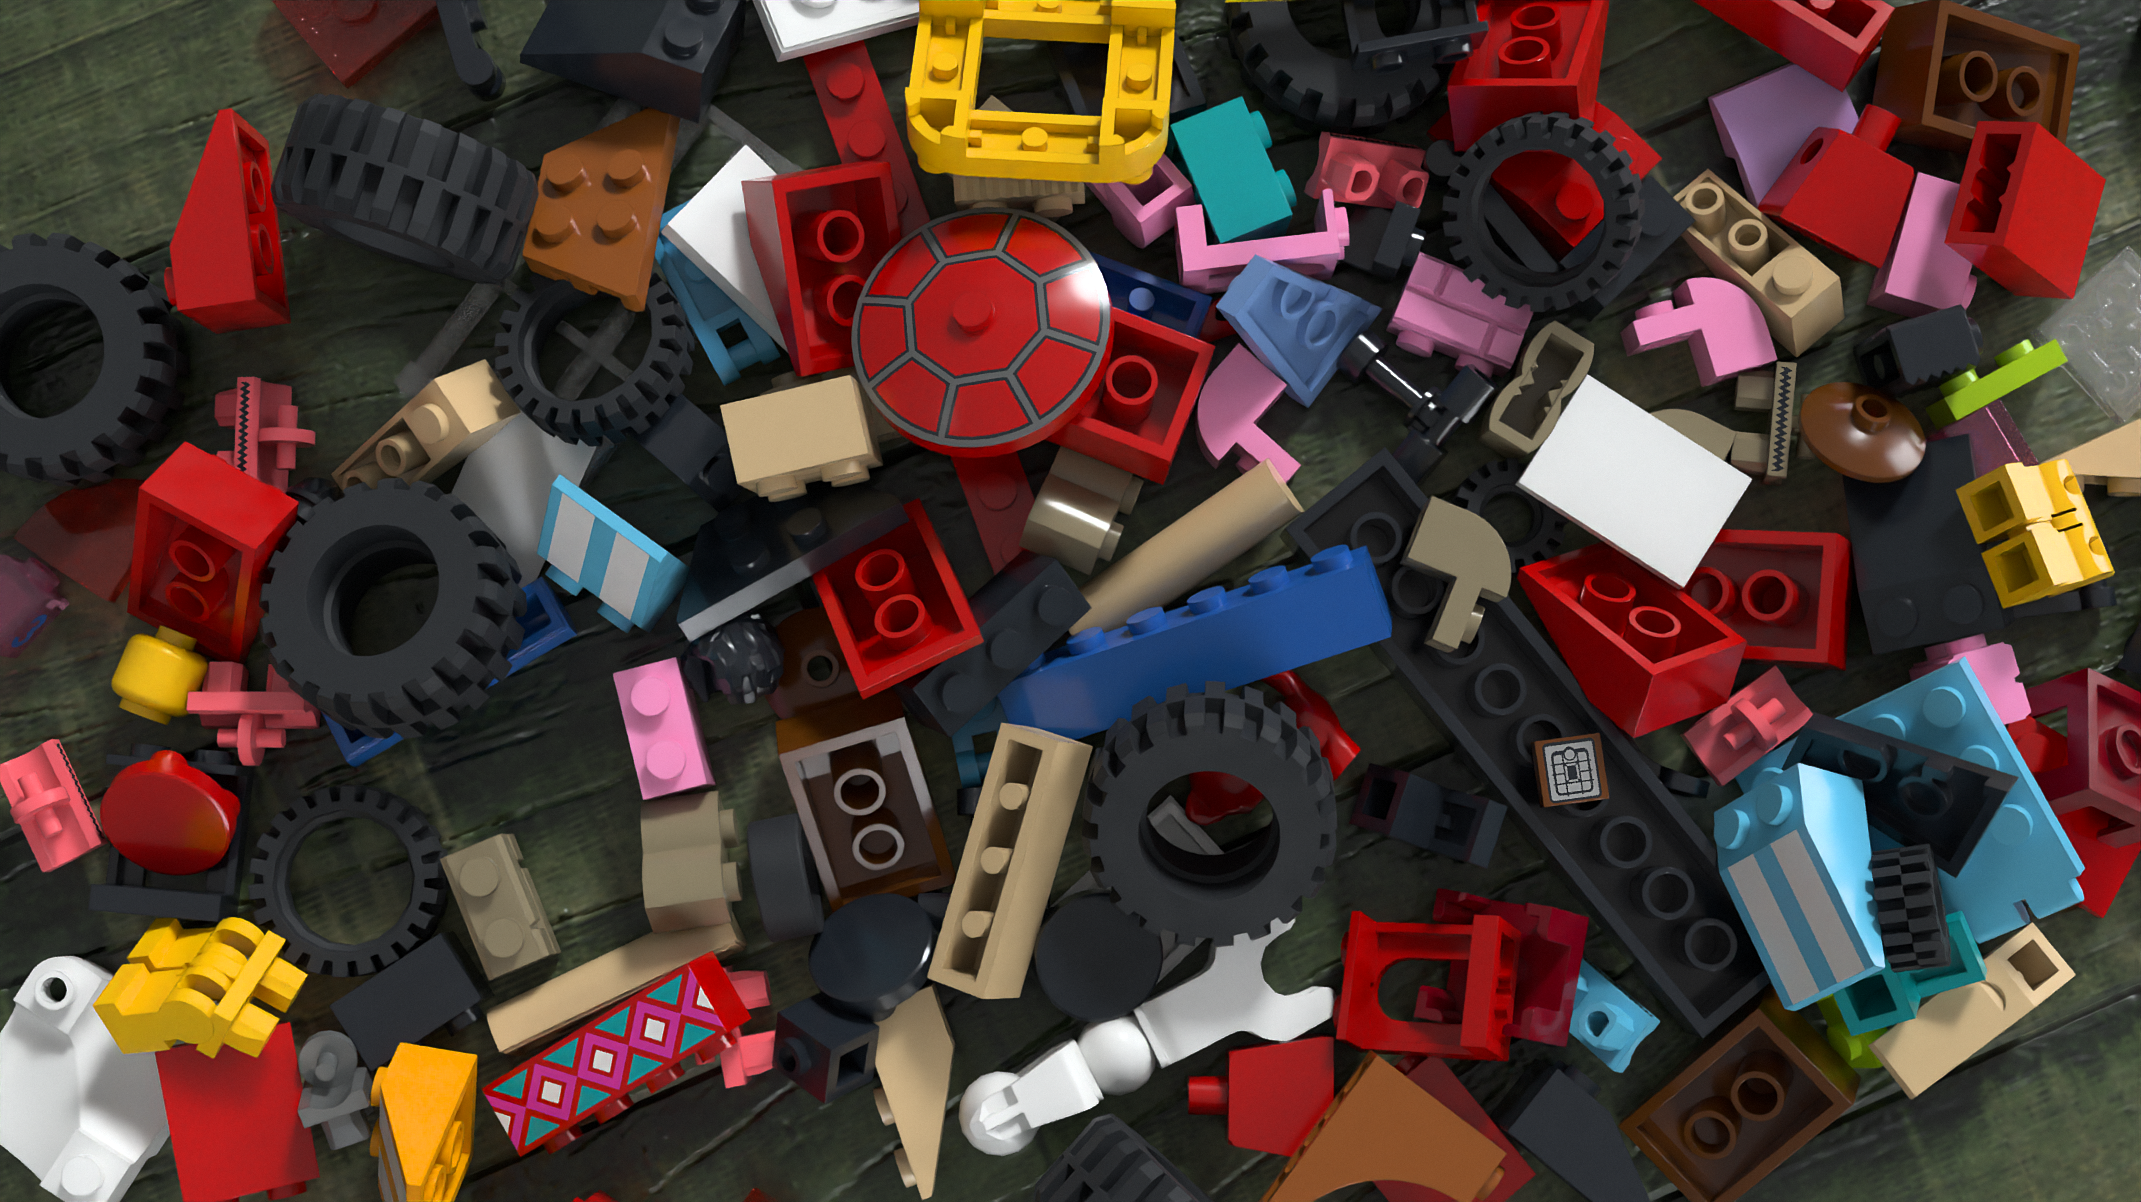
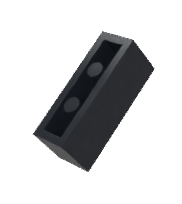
M1026 550L1021 551L968 599L984 642L891 686L919 724L947 737H952L1092 609L1057 559Z

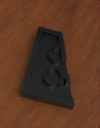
M1816 712L1803 726L1781 769L1785 771L1795 764L1801 763L1862 780L1867 823L1904 847L1930 844L1937 867L1954 878H1957L1969 861L2019 778Z

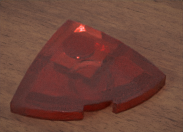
M112 479L109 484L92 486L82 490L75 487L66 491L37 510L23 524L14 536V539L105 601L115 603L130 581L139 487L146 480Z

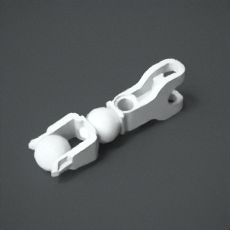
M1277 917L1271 921V934L1254 941L1250 940L1248 933L1234 936V946L1214 947L1212 939L1209 946L1208 960L1202 970L1146 999L1139 1007L1133 1009L1130 1014L1107 1022H1089L1082 1030L1077 1042L1074 1039L1060 1042L1015 1074L997 1071L979 1077L968 1086L960 1101L959 1120L962 1132L974 1147L986 1154L1005 1156L1019 1152L1033 1140L1041 1125L1096 1106L1099 1101L1104 1099L1102 1093L1120 1096L1134 1092L1149 1080L1156 1066L1163 1069L1237 1031H1246L1256 1037L1269 1040H1291L1332 1017L1337 995L1329 987L1312 986L1301 992L1284 996L1275 993L1264 981L1260 962L1265 947L1280 934L1291 929L1295 918L1288 924H1283Z

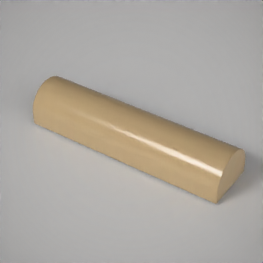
M1265 459L1079 587V591L1092 609L1069 629L1071 635H1074L1089 628L1101 627L1103 632L1106 633L1127 626L1126 620L1140 611L1152 607H1166L1305 511L1270 459Z
M733 912L731 923L657 934L651 932L488 1009L487 1020L499 1052L519 1057L590 1023L676 969L710 951L714 952L718 961H722L745 950V946L748 943Z

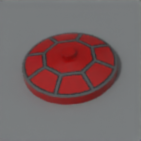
M983 207L954 212L937 218L904 237L881 259L866 281L856 305L852 324V352L858 377L871 402L886 422L902 436L926 449L945 455L972 458L999 456L1030 447L1065 426L1083 409L1098 388L1109 364L1114 341L1112 302L1102 273L1088 250L1076 237L1051 220L1034 213L1004 207Z

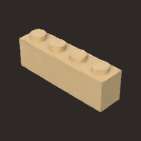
M1001 723L927 978L981 999L1020 997L1093 746L1039 728Z

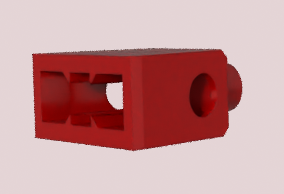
M1866 104L1851 134L1840 129L1817 127L1812 131L1761 200L1757 209L1766 217L1855 263L1881 269L1886 260L1914 178L1913 167L1885 153L1902 120L1889 111Z
M1313 1033L1297 1036L1288 1041L1269 1040L1226 1048L1225 1076L1188 1075V1115H1225V1140L1228 1145L1292 1157L1334 1100V1037L1329 1033Z

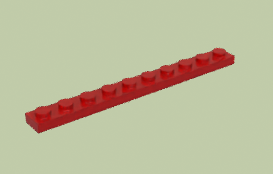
M864 40L802 56L842 164L890 161L901 240L919 227L931 222ZM1017 451L981 458L951 456L993 573L996 575L1021 551H1030L1019 546L1035 500Z

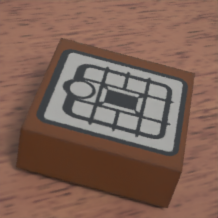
M1600 733L1531 742L1540 808L1610 799Z

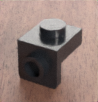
M1399 201L1396 202L1393 212L1380 207L1356 204L1348 223L1349 246H1344V259L1338 261L1394 282L1400 264L1413 268L1426 231L1415 227L1421 209Z

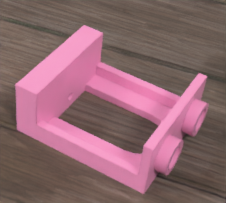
M1325 189L1321 192L1314 216L1315 233L1207 246L1202 204L1176 207L1174 243L1179 283L1184 287L1203 294L1226 292L1231 281L1241 274L1255 254L1317 280H1329L1332 277L1337 260L1344 259V246H1349V225L1346 208H1334L1332 189Z

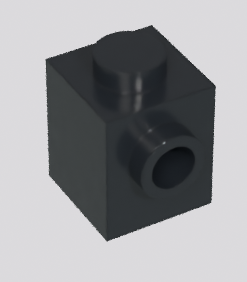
M817 993L777 1013L772 1066L819 1101L827 1104L873 1081L880 1027L861 1014L846 1012L834 1007L821 993Z

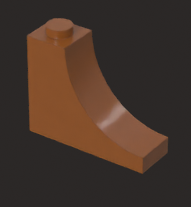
M1370 1050L1258 1202H1314L1318 1198L1342 1187L1377 1180L1405 1181L1420 1184L1444 1193L1458 1202H1472L1475 1197L1483 1201L1492 1193L1503 1177L1505 1168L1499 1164L1507 1153Z

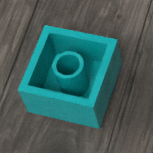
M1242 96L1170 125L1166 156L1192 184L1196 205L1202 204L1207 246L1285 237L1293 215L1290 208L1297 205L1296 195L1288 175L1283 169L1275 172L1265 149L1272 147V141L1261 113L1258 110L1249 113Z

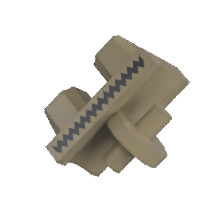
M1777 362L1772 371L1738 373L1736 377L1734 410L1767 413L1766 433L1737 432L1738 434L1729 450L1728 464L1741 472L1762 475L1761 484L1781 486L1782 479H1786L1790 436H1797L1796 458L1815 459V455L1801 436L1798 426V415L1792 416L1797 363ZM1808 394L1801 395L1800 408Z

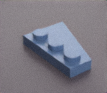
M1256 254L1241 274L1231 281L1225 295L1216 305L1217 309L1257 358L1287 384L1284 391L1288 396L1309 408L1337 371V362L1344 351L1362 332L1370 327L1383 309L1364 298Z

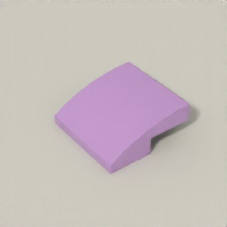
M1793 62L1707 98L1725 156L1735 159L1748 202L1756 209L1813 130L1820 126L1840 129L1851 134L1859 120L1846 89L1843 93Z

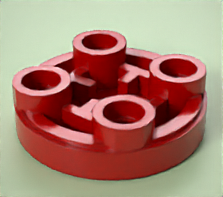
M161 750L154 753L150 760L132 764L117 774L102 799L100 819L109 841L128 860L156 873L185 876L203 872L213 867L223 858L235 834L236 819L240 813L241 804L232 792L222 789L211 777L189 766L181 754L175 751Z

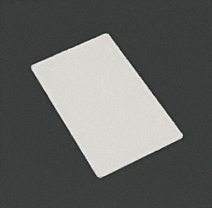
M522 411L493 438L468 455L452 491V494L463 501L507 546L506 551L516 560L522 574L521 581L517 584L521 589L537 580L545 562V559L537 554V549L553 482L561 474L579 487L597 447H588L580 439L577 445L565 443L557 435L552 437L538 427Z

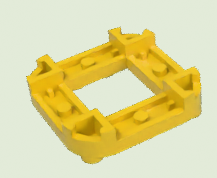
M919 0V22L909 87H905L907 134L909 142L917 154L919 166L924 171L933 174L947 172L955 175L1089 183L1121 181L1126 184H1140L1147 181L1152 175L1153 166L1162 157L1168 140L1175 35V0ZM984 37L1109 44L1102 117L975 110Z

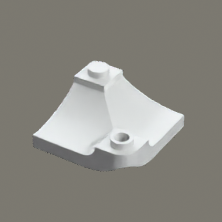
M76 956L53 957L39 963L32 970L13 999L16 1002V1006L8 1022L0 1032V1145L18 1158L42 1181L40 1183L41 1187L65 1202H120L147 1159L157 1155L170 1135L155 1051L123 1054L92 1006L115 974L89 960ZM55 978L63 980L67 988L66 995L60 1002L55 1000L50 993V986ZM177 1039L174 1045L186 1042Z

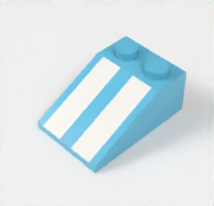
M561 474L553 482L537 549V554L552 564L545 575L575 596L584 587L600 598L603 602L597 609V612L624 632L628 633L633 625L636 624L641 629L650 633L685 586L689 567Z
M1797 763L1714 812V838L1717 845L1719 873L1784 1009L1797 1011L1885 968L1881 929L1877 915L1878 905L1874 895L1875 884L1872 878V856L1862 780Z

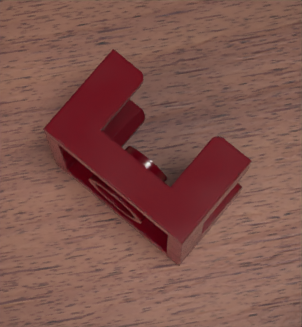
M2085 668L2026 689V696L2031 709V713L2028 716L2034 719L2067 708L2068 765L2033 776L2055 816L2093 806L2115 816L2108 821L2107 828L2097 831V840L2114 848L2140 842L2141 692L2090 668Z
M1438 888L1433 910V919L1435 921L1445 924L1473 925L1474 915H1496L1502 917L1521 932L1512 1024L1507 1023L1503 1026L1502 1034L1566 1047L1589 917L1551 906L1526 902L1525 905L1490 900L1465 892ZM1451 962L1446 990L1422 985L1419 988L1414 1017L1446 1024H1462L1469 962Z

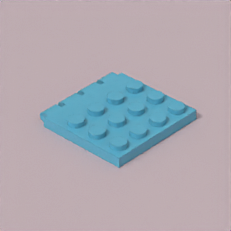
M1965 656L1835 718L2019 777L1957 878L1937 867L1946 915L1962 910L1977 943L1981 944L2029 924L2028 912L2021 901L2023 899L2026 900L2034 915L2039 919L2084 901L2083 891L2075 877L2080 876L2085 867ZM1797 737L1774 747L1735 777L1744 794L1784 772L1781 769ZM1868 824L1871 856H1873V851L1904 847Z

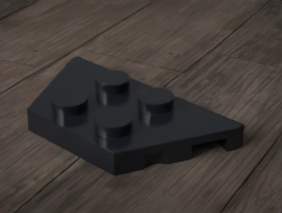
M819 480L805 484L807 494L800 497L769 502L768 496L759 497L757 494L739 505H733L722 510L716 518L700 526L676 618L678 625L689 642L907 523L910 519L896 496L861 483L832 487L831 481L824 482Z

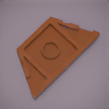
M649 107L544 154L537 185L539 196L529 222L522 254L531 271L553 280H567L572 283L574 288L594 296L598 290L620 298L624 307L634 312L644 311L680 117Z

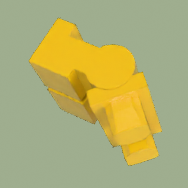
M2067 459L2054 460L2029 467H2024L2022 462L2004 464L1956 489L1977 544L2010 539L1981 553L2003 609L2035 601L2047 595L2050 598L2114 575L2115 571Z
M229 917L222 919L215 928L183 929L177 918H155L127 957L130 964L121 965L92 1006L123 1054L170 1050L176 1040L179 1039L186 1043L198 1044L196 1050L213 1059L224 1043L258 1058L280 1019L251 1004L252 1000L256 997L286 1013L299 994L308 974L278 957L286 939L269 930L264 935L259 928L244 919Z

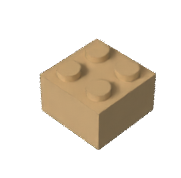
M851 375L720 405L737 484L757 493L759 497L768 496L769 502L803 496L807 494L805 484L819 480L824 482L831 481L832 487L860 483L870 479L868 469L883 466L868 395Z

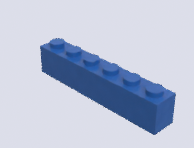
M1347 545L1334 546L1315 554L1311 558L1312 564L1288 572L1285 566L1271 567L1250 577L1248 580L1249 585L1225 592L1222 586L1200 591L1187 600V606L1164 613L1162 607L1148 608L1129 617L1126 620L1127 626L1106 633L1103 632L1101 627L1080 631L1066 640L1067 646L1046 653L1043 652L997 694L1009 724L1039 728L1076 740L1109 729L1118 718H1125L1128 722L1131 721L1132 706L1147 696L1153 697L1157 704L1166 701L1168 687L1186 683L1189 694L1205 692V681L1225 682L1226 691L1389 638L1392 633L1393 616L1367 546L1351 551Z

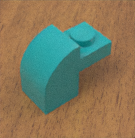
M1962 910L1945 916L1951 947L1950 966L1894 973L1888 962L1886 947H1884L1882 940L1885 968L1833 993L1851 1036L1915 1019L1921 998L1986 980V965Z

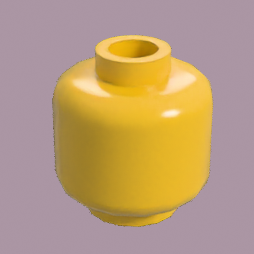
M162 625L159 626L156 636L145 633L131 636L111 681L113 691L122 697L119 707L165 725L169 724L172 716L185 717L190 713L186 710L188 692L201 691L208 669V661L205 657L193 651L197 639Z

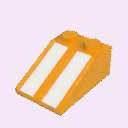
M400 1042L388 1068L381 1066L378 1068L371 1090V1105L380 1107V1117L373 1128L370 1141V1155L379 1158L378 1187L382 1202L455 1201L474 1153L478 1055Z

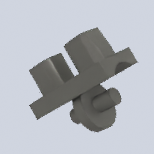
M331 1030L317 1032L305 1041L299 1054V1072L305 1081L297 1111L304 1128L321 1123L330 1149L337 1150L370 1137L371 1126L367 1115L374 1112L375 1106L371 1105V1090L375 1071H370L350 1038L340 1032Z

